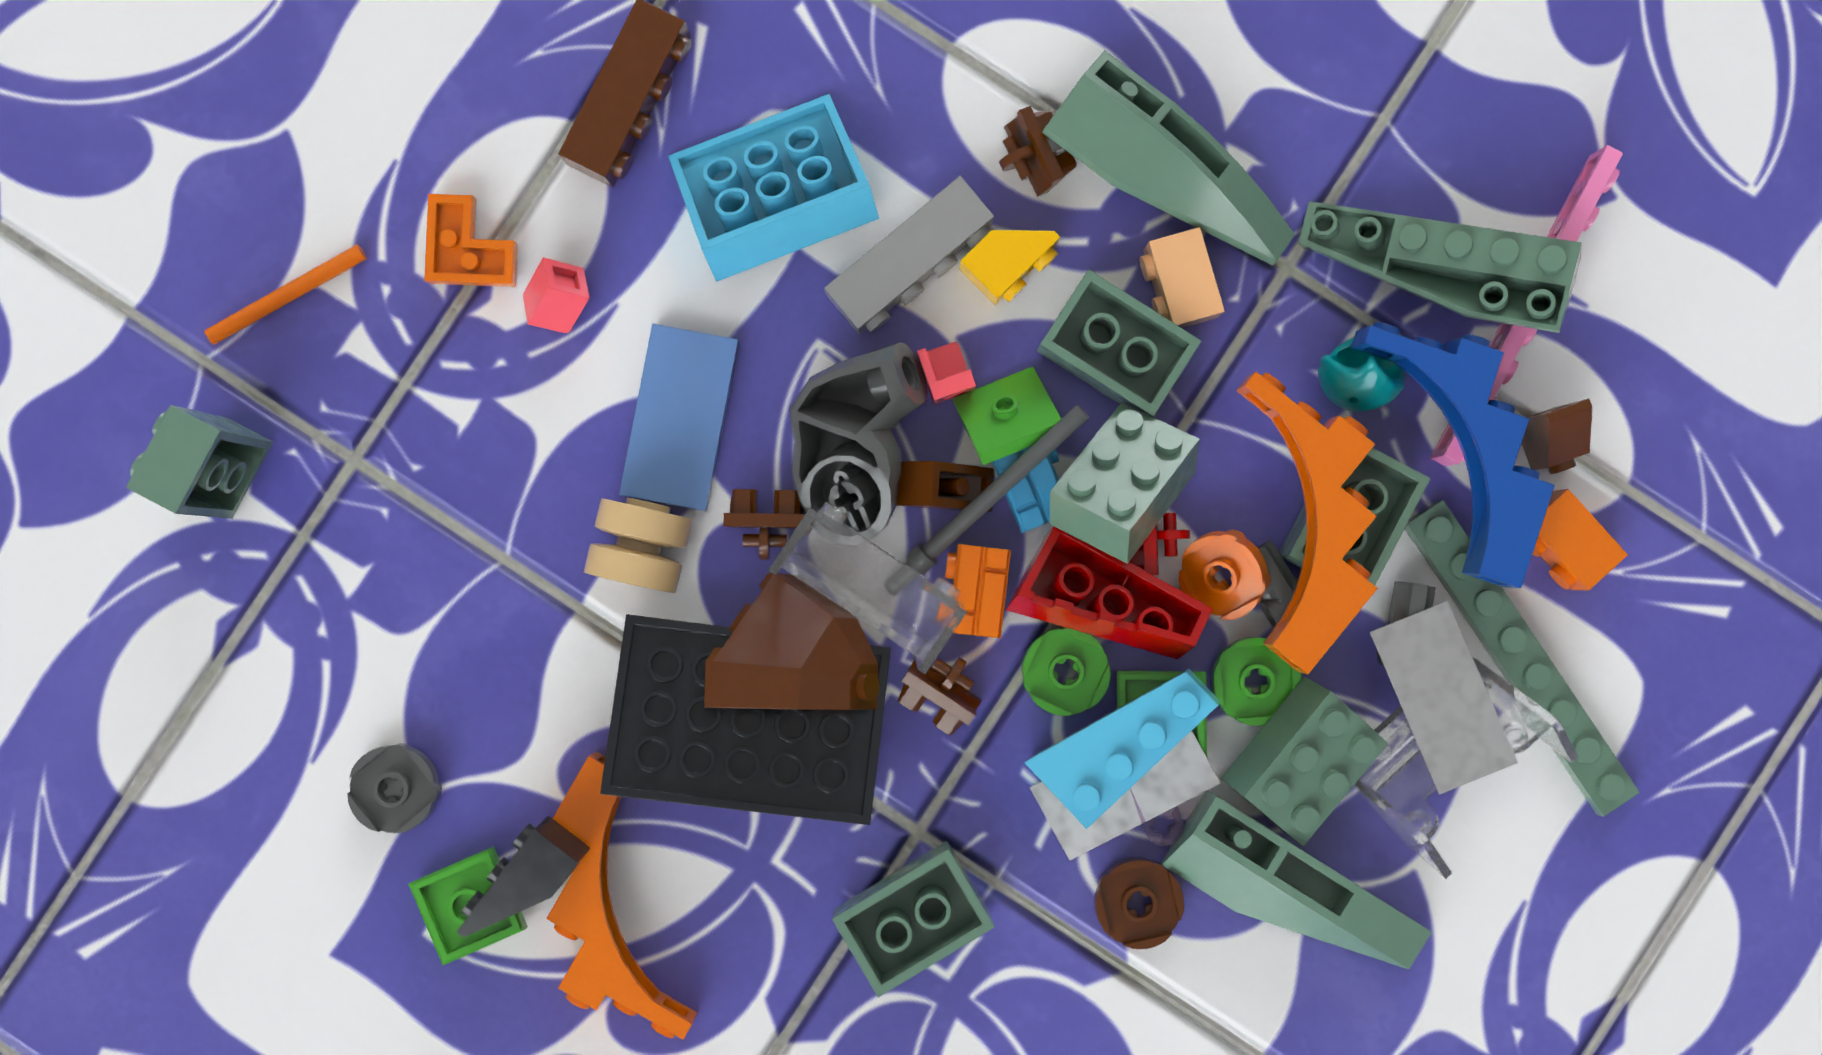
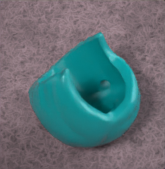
M1353 337L1336 347L1330 355L1322 356L1320 366L1318 367L1319 382L1328 399L1339 408L1352 412L1375 410L1393 401L1403 390L1406 380L1405 372L1393 362L1351 348Z

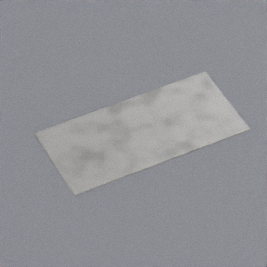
M1448 601L1370 632L1439 795L1518 763Z
M1191 731L1087 829L1042 781L1029 788L1069 860H1072L1221 784Z

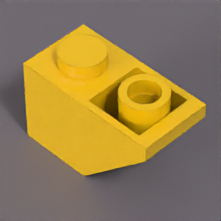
M991 230L960 261L959 270L994 305L1003 298L1009 303L1026 287L1027 283L1023 278L1034 267L1041 272L1055 259L1058 253L1054 248L1057 246L1060 236L1055 231Z

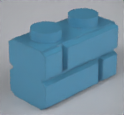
M1030 447L993 461L992 464L997 476L999 477ZM1056 449L1005 495L1020 533L1050 522V491L1059 481L1053 466L1054 463L1059 462Z

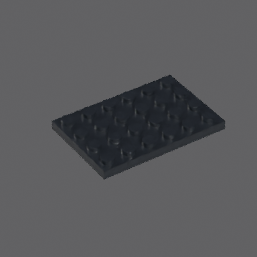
M626 614L600 794L863 825L871 824L891 653L890 647L870 645L878 663L880 689L877 696V709L704 708L705 661L715 647L722 648L732 634L729 627Z

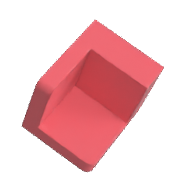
M542 258L523 293L528 325L562 333H569L590 298L584 268Z
M957 342L926 351V348L917 350V358L922 367L933 405L975 390L976 384L971 370L967 369Z

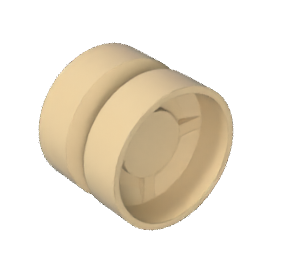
M627 497L626 503L601 498L594 526L601 531L618 537L616 545L604 543L590 544L584 573L644 588L676 593L682 564L660 555L661 547L687 548L693 519L669 514L671 507Z

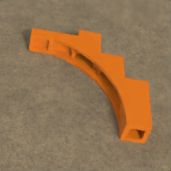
M1256 371L1247 376L1236 391L1267 415L1283 437L1301 481L1307 526L1305 554L1296 588L1284 614L1263 644L1297 672L1309 674L1378 589L1367 580L1371 576L1367 569L1351 558H1348L1346 562L1342 560L1377 517L1367 509L1370 503L1363 495L1350 487H1347L1345 490L1341 488L1374 447L1375 443L1366 437L1368 430L1350 416L1342 418L1338 415L1328 419L1322 425L1319 423L1321 416L1315 409L1302 401L1296 404L1283 393L1286 388L1278 379L1268 373L1260 375Z
M596 751L586 759L552 818L590 847V850L574 869L546 918L555 924L554 929L562 936L571 940L580 938L585 941L558 989L566 993V999L573 1005L582 1009L591 1007L596 1011L606 996L613 999V1005L621 1012L631 1016L639 1014L651 1021V1027L659 1034L668 1038L677 1036L683 1040L698 1012L661 992L646 976L632 956L621 934L613 911L608 882V847L613 821L622 797L600 794L605 756Z

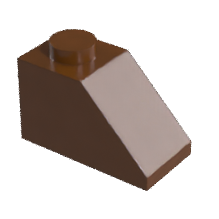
M1589 398L1553 407L1526 417L1529 418L1521 444L1531 469L1548 468L1550 475L1577 466L1574 458L1590 453L1592 404Z
M902 461V474L898 483L897 506L963 510L994 481V468L940 461Z

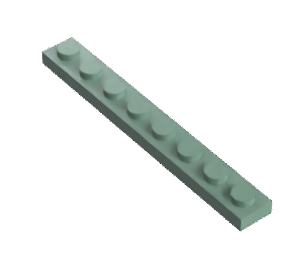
M1444 500L1436 501L1409 519L1405 530L1596 815L1604 817L1639 794V790L1501 586L1462 573L1470 539Z

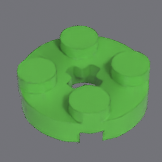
M1066 627L1050 629L1036 638L1025 652L1021 668L1023 686L1032 700L1049 713L1059 716L1082 713L1086 709H1090L1098 704L1108 689L1111 672L1107 655L1100 643L1090 634ZM1066 659H1071L1074 661L1072 669L1078 672L1075 680L1067 678L1064 684L1057 681L1059 674L1054 671L1056 663L1064 664Z
M1261 637L1242 638L1219 651L1210 677L1211 690L1220 700V709L1239 722L1253 726L1265 725L1302 680L1301 673L1297 672L1265 646L1263 642L1266 638ZM1257 668L1259 675L1266 676L1267 684L1260 685L1259 693L1254 694L1251 687L1245 686V677H1249L1251 670Z

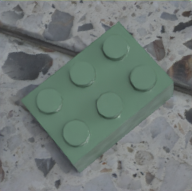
M1088 269L1036 351L1118 404L1122 402L1153 417L1198 348L1201 340Z
M1121 402L1050 491V525L1128 564L1196 473L1200 439Z
M170 405L168 410L163 412L155 421L152 430L154 436L146 451L141 453L133 462L130 470L132 477L126 488L175 514L233 519L273 441L229 418Z
M1372 448L1341 488L1345 490L1347 487H1350L1363 495L1370 503L1367 509L1377 517L1342 560L1346 562L1348 558H1351L1362 565L1371 574L1367 580L1375 586L1431 478ZM1305 504L1279 552L1284 560L1299 568H1302L1306 544Z
M1304 676L1220 779L1276 827L1304 847L1388 745V742L1334 693Z
M948 841L834 908L832 916L834 924L878 997L995 928L992 915Z

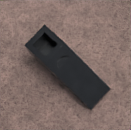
M547 816L537 827L529 823L512 844L518 849L513 858L509 861L503 857L486 878L492 885L485 895L478 890L461 911L467 919L458 929L457 933L464 938L551 898L590 850V847L550 816Z

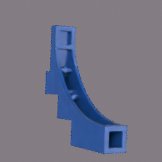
M1375 322L1373 326L1370 325L1357 330L1351 348L1393 362L1410 375L1437 404L1454 431L1464 455L1472 493L1471 536L1462 573L1501 587L1521 588L1555 485L1539 480L1541 473L1523 466H1514L1529 418L1515 414V407L1513 405L1489 400L1504 352L1490 348L1489 340L1470 334H1464L1462 338L1445 342L1443 346L1442 343L1425 337H1416L1414 341L1400 336L1401 330L1386 323Z

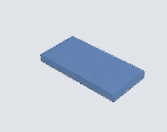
M652 323L619 495L707 511L739 347L738 339Z

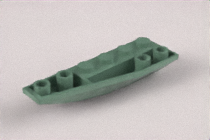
M1106 50L1102 52L1083 74L1042 132L1112 186L1196 228L1200 227L1202 231L1271 265L1275 264L1295 236L1292 229L1266 194L1207 130L1175 102Z
M1312 201L1308 203L1298 242L1299 245L1462 316L1560 333L1571 299L1581 259L1582 242Z
M1209 790L1205 791L1160 863L1237 913L1406 969H1410L1432 933L1424 926Z

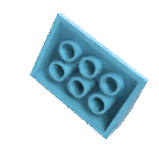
M830 94L668 156L699 244L716 282L879 219L869 182Z

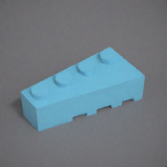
M1187 669L1033 755L1024 763L1087 829L1219 705L1220 700L1190 669Z

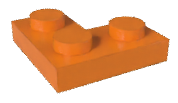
M428 194L425 282L446 285L516 287L518 244L514 240L475 239L477 199L472 195Z

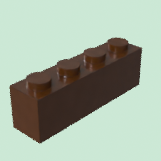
M636 0L558 153L568 166L612 188L618 178L623 179L627 175L633 162V155L630 153L637 140L642 141L647 136L653 121V117L650 114L657 100L662 102L666 98L672 85L670 75L676 63H683L690 51L692 39L689 38L690 32L685 20L644 0Z

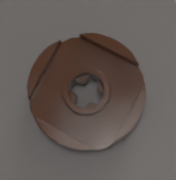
M1133 857L1115 863L1099 876L1094 894V909L1103 930L1115 941L1123 943L1124 946L1132 949H1148L1164 943L1172 935L1173 929L1177 926L1178 920L1181 921L1184 913V897L1178 881L1163 865L1154 860ZM1138 891L1144 897L1150 896L1151 903L1144 905V913L1137 914L1134 908H1127V901H1130L1132 894Z

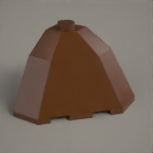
M768 573L759 585L762 592L753 604H745L729 627L732 634L723 647H715L705 661L704 708L877 709V696L880 689L878 663L858 619L803 575Z

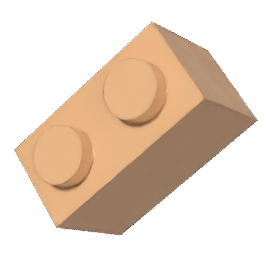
M1200 227L1147 243L1143 249L1144 255L1140 256L1139 260L1145 281L1152 280L1156 297L1152 298V308L1155 312L1181 328L1216 319L1225 312Z

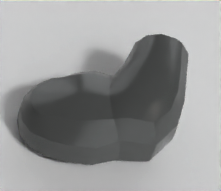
M898 342L838 362L811 376L789 406L791 429L794 438L792 474L798 498L808 519L823 536L837 543L859 544L873 539L889 524L897 506L898 483L902 474V453L892 430L903 418L926 402L927 397L926 379L920 362L915 353L905 343Z

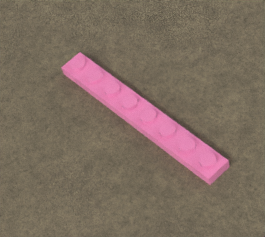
M1606 145L1588 157L1547 237L1577 242L1582 231L1585 232L1591 227L1599 214L1600 209L1596 207L1600 196L1602 193L1610 190L1619 176L1620 170L1616 166L1623 155L1622 152ZM1504 323L1500 324L1489 347L1502 351L1504 354L1489 400L1498 401L1495 399V396L1501 384L1505 385L1508 383L1517 370L1518 361L1515 358L1521 346H1526L1532 340L1537 329ZM1449 423L1430 459L1443 466L1460 464L1461 461H1465L1463 452Z

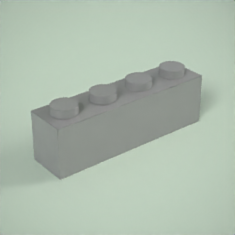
M959 176L824 288L826 296L859 335L866 329L873 333L891 318L888 313L891 308L900 301L904 305L912 302L924 291L925 288L922 286V283L934 273L938 278L946 274L957 264L958 259L955 256L966 246H969L972 250L990 232L988 228L992 226L994 215L964 179Z

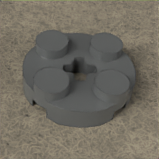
M400 743L381 746L364 754L351 770L349 776L351 778L350 792L347 793L353 815L368 829L377 832L403 833L420 825L431 815L437 800L441 796L442 785L439 782L438 773L431 760L418 749L412 748L408 744ZM388 777L393 781L399 779L402 782L403 787L401 791L403 796L401 799L397 796L390 798L385 796L384 791L388 788L385 780Z

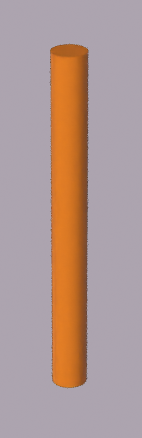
M358 244L354 245L205 329V335L213 345H216L365 261L367 257Z

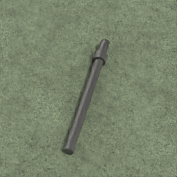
M1077 404L925 545L919 543L907 554V561L885 581L888 589L897 594L919 573L925 575L937 564L936 558L1090 418L1085 410Z

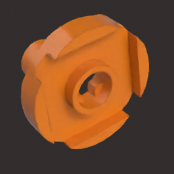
M1231 529L1226 532L1213 531L1206 533L1190 544L1182 556V570L1179 571V584L1182 592L1213 609L1211 614L1221 616L1219 619L1233 620L1249 613L1262 600L1265 591L1271 583V577L1262 553L1238 530ZM1217 565L1227 568L1231 572V585H1228L1225 580L1218 582L1215 579L1214 575L1219 571Z

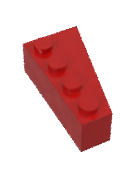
M1052 526L1040 543L1006 608L1007 611L1177 660L1196 646L1213 610L1211 607L1130 562L1127 564Z

